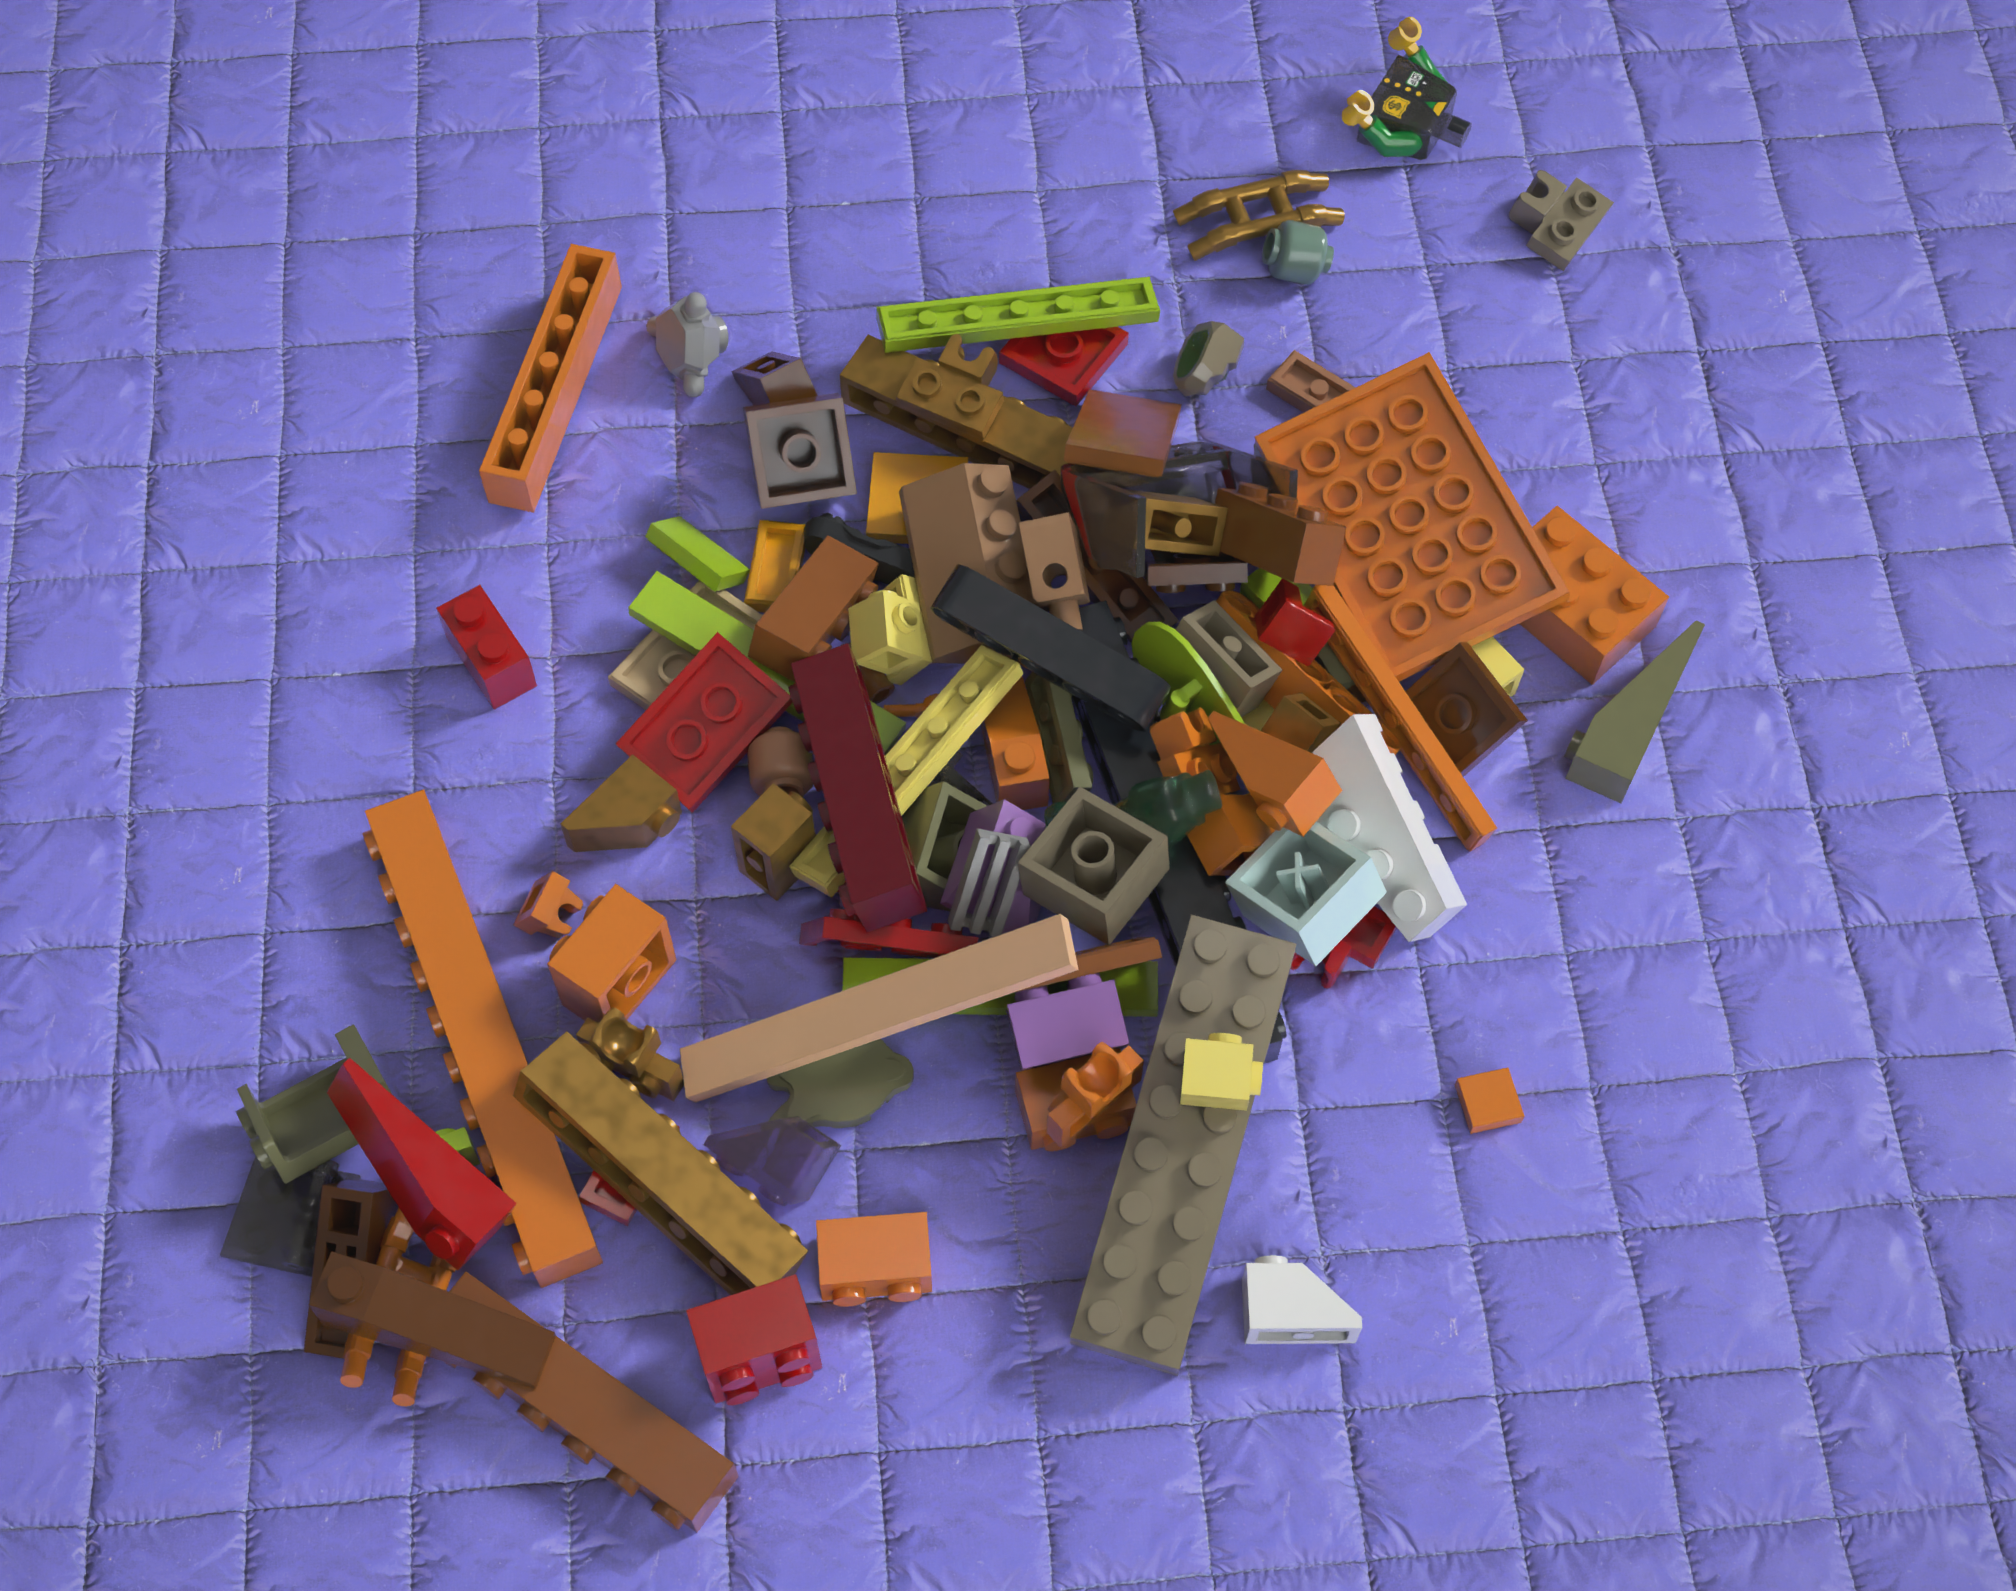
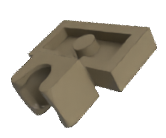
M1539 170L1526 192H1522L1509 212V218L1533 234L1526 245L1528 248L1564 271L1614 202L1577 177L1566 192H1564L1567 188L1565 184L1546 171Z

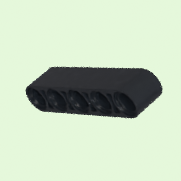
M956 565L930 607L932 612L946 623L1000 654L1018 662L1021 666L1134 730L1146 732L1171 689V686L1154 672L969 567Z

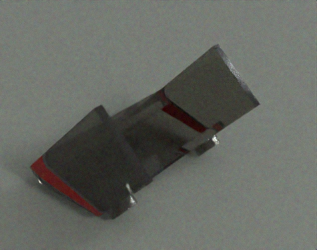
M1189 442L1171 445L1162 477L1160 476L1159 478L1073 463L1060 466V488L1088 557L1097 561V565L1100 568L1116 569L1136 578L1145 576L1146 497L1128 490L1194 497L1215 504L1218 488L1238 490L1239 483L1246 482L1267 487V496L1269 494H1280L1297 499V469L1214 442Z

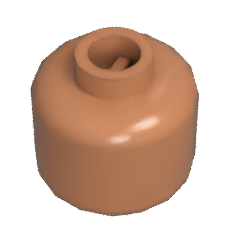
M773 727L766 730L764 734L758 736L749 745L747 753L749 781L753 791L759 796L773 783L787 794L793 791L802 797L813 787L814 784L808 770V763L814 761L813 752L808 753L799 732L792 731L787 727Z

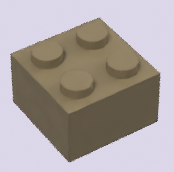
M1079 787L1019 860L1018 868L1023 895L1056 915L1062 914L1073 925L1110 945L1170 869L1167 836L1084 788Z

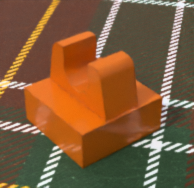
M551 871L534 882L513 925L530 935L541 932L561 938L569 934L572 927L559 919L558 909L564 908L566 911L574 914L581 910L583 902L567 888L570 880Z

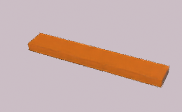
M1315 585L1304 607L1333 622L1335 632L1327 643L1378 719L1399 738L1402 745L1401 753L1464 847L1471 852L1483 845L1495 832L1497 826L1334 585Z

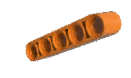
M1234 590L1221 593L1216 602L1282 669V672L1264 698L1271 707L1276 709L1284 696L1303 693L1341 723L1339 727L1353 714H1373L1317 661L1313 660L1308 667L1258 640L1255 615L1259 608L1247 597ZM1378 719L1383 729L1380 733L1390 753L1396 755L1402 748L1401 742Z

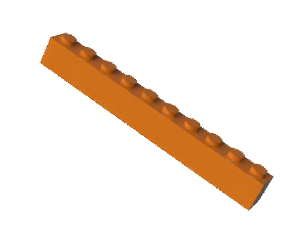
M425 790L417 791L366 810L365 813L371 830L363 832L362 835L372 860L382 859L387 872L378 875V879L388 904L398 901L403 916L393 920L404 948L414 945L419 960L409 964L420 993L430 990L435 1005L426 1008L436 1037L439 1038L446 1035L452 1051L442 1055L452 1082L455 1084L463 1081L469 1097L459 1100L467 1124L471 1131L480 1127L486 1144L476 1148L487 1178L498 1175L503 1192L517 1203L505 1220L504 1225L508 1226L515 1223L521 1241L511 1245L522 1274L526 1275L533 1272L540 1288H543L603 1264L555 1134L513 1096L520 1072L528 1065Z

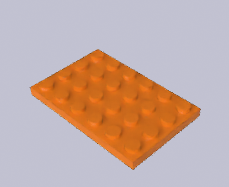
M1430 352L1254 436L1255 445L1283 495L1297 499V508L1299 505H1306L1324 509L1329 512L1328 520L1346 526L1333 585L1398 681H1402L1435 665L1459 642H1467L1472 647L1569 600L1570 591Z

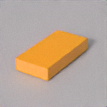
M759 520L744 603L757 612L765 613L802 568L805 553L804 527L806 524Z

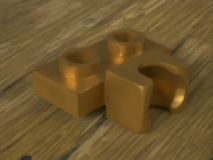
M954 334L950 337L938 360L939 366L918 357L916 358L896 395L897 405L984 440L1004 402L1003 392L989 387L997 370V354L993 348L985 347L975 360L966 361L964 360V350L961 347L962 337L959 334Z
M612 1007L604 1015L600 1023L587 1017L576 1034L579 1042L587 1043L598 1053L601 1062L611 1072L614 1070L630 1078L629 1081L637 1090L650 1098H656L660 1094L674 1101L684 1086L680 1065L656 1053L661 1045L658 1031L649 1025H646L644 1029L637 1028L628 1022L624 1014L617 1008Z

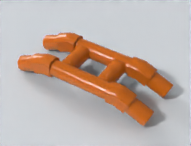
M398 1207L395 1216H392L380 1244L381 1249L375 1265L388 1268L447 1291L452 1273L456 1269L446 1260L440 1259L433 1254L430 1267L402 1256L414 1231ZM349 1333L345 1344L344 1364L340 1377V1382L344 1386L350 1388L362 1386L374 1340ZM401 1349L394 1374L396 1378L392 1395L394 1404L405 1407L414 1404L426 1356Z

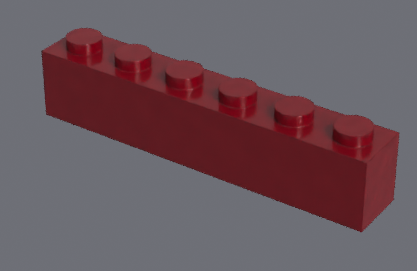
M846 643L791 663L796 684L788 686L797 713L804 714L805 722L798 724V729L806 751L808 753L813 752L815 761L808 763V770L817 792L823 791L825 801L818 803V810L828 833L833 831L835 842L828 844V850L836 872L838 874L844 873L846 883L839 885L838 890L847 915L857 914L866 932H870L927 912L863 672L849 644Z

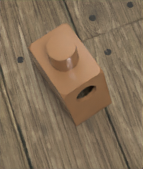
M1069 512L1019 522L1036 606L1046 612L1049 611L1050 614L1082 631L1083 627L1078 605L1090 603L1078 531ZM1061 575L1066 576L1067 581L1062 587L1052 588L1051 582L1054 578Z

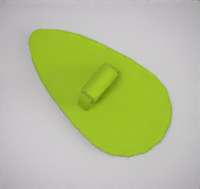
M1147 622L1134 633L1131 644L1133 658L1136 657L1141 666L1154 672L1171 686L1168 695L1162 703L1163 707L1159 712L1161 720L1182 711L1188 714L1201 707L1205 710L1207 716L1215 711L1244 724L1237 709L1207 664L1188 640L1178 631L1162 622ZM1215 731L1214 734L1216 736L1217 741L1209 745L1221 743Z

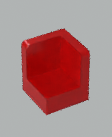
M1284 578L1280 580L1255 615L1258 640L1308 667L1335 632L1333 622L1302 606L1299 587Z

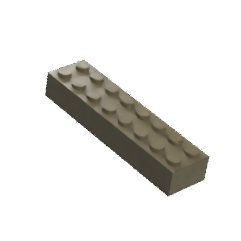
M1191 914L1070 1333V1343L1072 1345L1178 1376L1255 1095H1250L1247 1111L1180 1105L1186 1038L1208 1040L1209 1034L1212 1033L1238 1035L1242 1037V1043L1254 1044L1252 1061L1263 1062L1264 1066L1292 965L1296 943Z

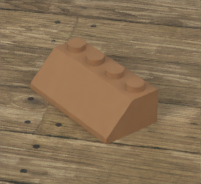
M963 463L904 485L899 490L932 663L965 664L981 645L993 650L946 623L930 609L957 564L969 567L1036 605L1019 522L1021 521L1009 465Z

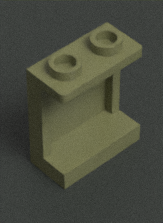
M354 1024L334 1034L346 1056L341 1061L264 1102H258L247 1084L237 1088L244 1107L235 1112L251 1139L249 1143L263 1169L265 1170L274 1165L285 1184L359 1144L326 1093L340 1067L347 1059L351 1058L391 1093Z

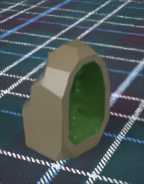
M1209 321L1197 324L1184 340L1175 362L1173 378L1181 393L1185 397L1195 394L1207 395L1214 385L1225 380L1229 371L1235 369L1238 365L1244 347V338L1225 323Z

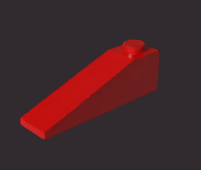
M351 1058L347 1059L340 1067L326 1093L415 1234L426 1243L429 1250L435 1256L446 1260L459 1271L501 1228L517 1203Z

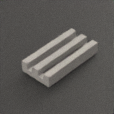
M983 829L976 830L947 920L951 930L961 931L962 927H968L970 933L981 934V931L985 930L989 931L992 937L1002 934L1020 880L1018 862L1031 847L1026 837ZM988 845H995L974 913H967ZM1012 848L990 917H987L1008 849Z

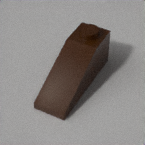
M353 1178L322 1185L310 1300L331 1252L376 1264L383 1235L392 1216H395L398 1205L384 1183ZM309 1306L304 1352L343 1359L349 1333L322 1325Z

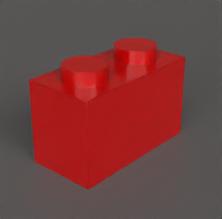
M481 585L436 608L446 638L494 710L537 686L529 656Z

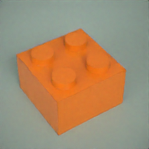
M615 884L605 897L600 895L591 902L584 914V921L571 936L565 935L556 943L550 953V961L547 963L562 1005L584 1021L588 1017L600 1023L604 1015L612 1007L620 1010L627 1020L677 961L666 917Z

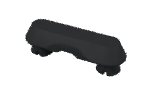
M823 513L821 516L811 518L804 527L805 548L810 554H813L829 535L878 562L874 580L890 584L902 574L915 578L910 548L900 546L885 539H874L863 535L858 529L846 525L841 517L836 516L833 518L831 513Z

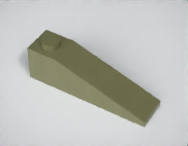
M1697 620L1692 623L1594 715L1586 733L1579 730L1575 731L1564 755L1565 758L1572 760L1565 779L1622 803L1705 626L1704 623Z

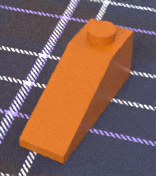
M1021 676L981 723V729L996 802L1005 799L1020 809L1027 810L1048 806L1050 778L1040 732L1023 676Z
M1213 711L1208 716V721L1246 788L1258 805L1256 809L1258 817L1274 830L1280 831L1282 828H1285L1304 837L1342 791L1324 758Z

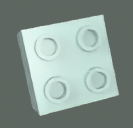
M1315 822L1304 837L1285 828H1282L1280 831L1275 830L1225 882L1245 918L1275 938L1296 943L1295 952L1314 966H1317L1387 893L1372 858L1317 822Z

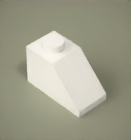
M1276 1255L1262 1256L1256 1258L1255 1263H1246L1242 1276L1245 1344L1356 1343L1362 1330V1317L1303 1263H1288L1286 1257Z

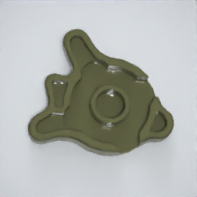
M878 1039L766 1078L772 1090L784 1091L790 1095L789 1099L770 1117L768 1121L769 1135L775 1143L785 1145L811 1128L820 1126L846 1128L863 1124L871 1120L870 1115L876 1112L885 1101L888 1103L894 1095L907 1090L914 1080L913 1066L909 1059L893 1052L882 1039Z

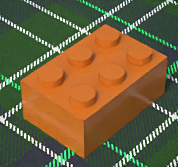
M1557 505L1532 528L1570 591L1569 600L1519 624L1593 685L1656 628L1669 596Z

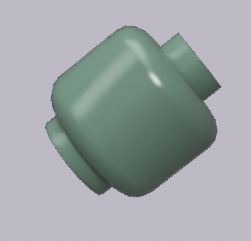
M1286 220L1277 229L1271 228L1268 232L1263 246L1262 261L1268 265L1269 272L1275 279L1301 285H1311L1321 273L1329 271L1333 261L1334 249L1328 245L1327 234L1323 228L1294 220Z

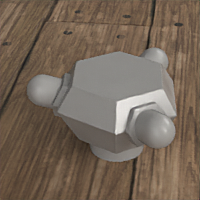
M699 292L690 293L687 297L685 296L668 306L658 316L651 317L646 324L648 333L656 337V350L669 372L683 380L684 392L690 397H698L703 393L704 377L708 376V365L719 357V353H723L728 346V330L724 320L719 316L711 315L708 308H706L707 301L705 296Z

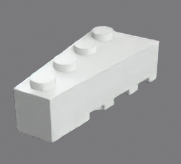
M1353 714L1312 752L1324 758L1342 789L1341 793L1316 822L1372 858L1387 891L1377 903L1407 941L1412 942L1430 938L1460 912L1467 903L1439 845L1434 844L1424 824L1423 819H1425V816L1417 800L1413 801L1401 776L1403 771L1395 754L1390 753L1380 733L1383 729L1376 715Z

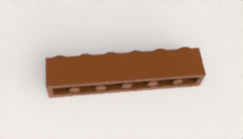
M466 1271L449 1291L543 1327ZM557 1336L554 1339L536 1389L475 1371L476 1375L472 1378V1381L496 1400H499L505 1393L519 1403L520 1407L516 1413L535 1429L543 1432L549 1425L563 1435L565 1438L561 1442V1446L582 1463L588 1465L591 1459L594 1458L607 1467L610 1471L605 1476L606 1479L620 1491L632 1498L637 1491H640L654 1501L655 1504L651 1511L664 1523L677 1531L685 1524L698 1533L739 1477L735 1464ZM445 1362L446 1364H448V1365L451 1366L452 1368H456V1366H457V1365H454V1364Z

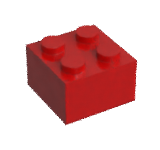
M796 1274L686 1310L715 1404L726 1401L727 1405H738L748 1402L760 1394L759 1389L781 1383L782 1387L802 1384L814 1376L813 1371L822 1368L817 1338Z

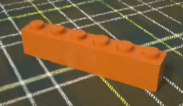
M570 244L479 469L488 503L534 513L622 289L616 254L614 252Z

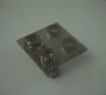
M255 1156L220 1257L312 1277L322 1185L353 1178L361 1179V1176L338 1171L340 1164L328 1160L285 1184L274 1165L264 1170Z

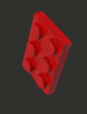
M717 632L615 744L629 757L633 754L677 790L680 803L693 813L746 755L749 745L758 736L764 734L793 702L791 696Z

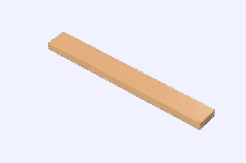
M1058 914L680 1048L686 1098L697 1103L1077 971L1078 965L1069 921L1062 914Z

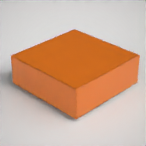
M1508 1067L1457 1078L1455 1088L1470 1134L1514 1125L1523 1121L1525 1116Z

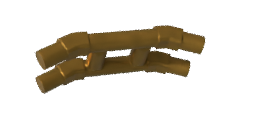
M1290 170L1282 172L1279 176L1221 190L1218 188L1207 190L1193 197L1192 201L1173 210L1180 226L1200 216L1203 218L1213 212L1221 211L1224 207L1232 222L1207 232L1206 236L1187 245L1194 261L1214 251L1217 253L1227 247L1235 246L1238 242L1266 236L1271 228L1277 229L1286 220H1294L1321 227L1322 225L1340 226L1345 218L1342 208L1325 207L1322 204H1307L1296 207V210H1293L1287 194L1295 192L1306 193V191L1324 192L1329 186L1327 174L1309 173L1307 170ZM1268 197L1275 215L1250 220L1243 203Z

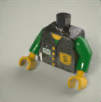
M1413 17L1403 19L1399 22V27L1390 31L1388 35L1389 45L1397 51L1404 50L1406 52L1404 57L1401 55L1396 57L1372 96L1363 90H1358L1348 97L1347 104L1349 106L1343 109L1341 116L1342 121L1348 126L1359 124L1357 142L1374 147L1381 156H1408L1423 160L1429 156L1439 139L1461 148L1469 135L1472 123L1452 115L1457 90L1438 71L1422 45L1417 46L1415 43L1421 37L1422 29L1419 22Z

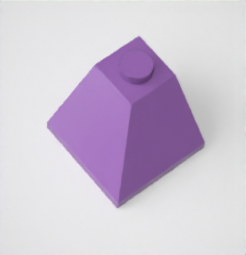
M1005 799L970 813L940 904L949 909L952 908L977 829L1026 837L1030 846H1032L1047 827L1046 823ZM988 845L967 913H974L995 845ZM1012 848L1008 849L987 917H990ZM1019 880L1002 934L1037 922L1041 905L1023 895L1021 880Z

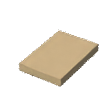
M700 580L689 590L753 630L756 623L763 616L725 589L714 592ZM652 629L608 676L609 684L646 710L689 664L695 655Z

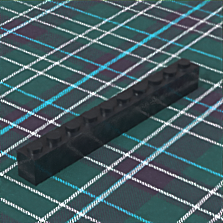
M1107 601L1079 608L1083 627L1082 632L1129 658L1124 646L1128 643L1125 626L1119 616L1113 618ZM1136 657L1129 658L1134 662L1140 664ZM1072 695L1073 705L1112 805L1167 836L1170 869L1152 890L1148 898L1176 968L1191 914L1246 929V926L1240 916L1233 917L1228 905V901L1231 900V893L1225 883L1226 877L1209 876L1181 825L1195 812V805L1176 810L1157 763L1161 759L1149 728L1151 725L1161 721L1159 711H1157L1146 732H1140ZM1278 1012L1265 1063L1278 1060L1282 1041L1287 1036L1280 1012Z

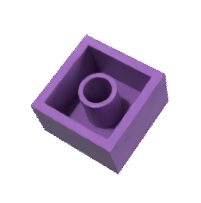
M1095 973L1068 980V984H1066L1068 990L1049 995L1047 985L1016 992V1003L1007 1004L1006 1012L1020 1071L1092 1055L1093 1049L1100 1042L1106 1043L1112 1049L1120 1048V1050L1129 1045L1115 981L1102 982L1100 973Z

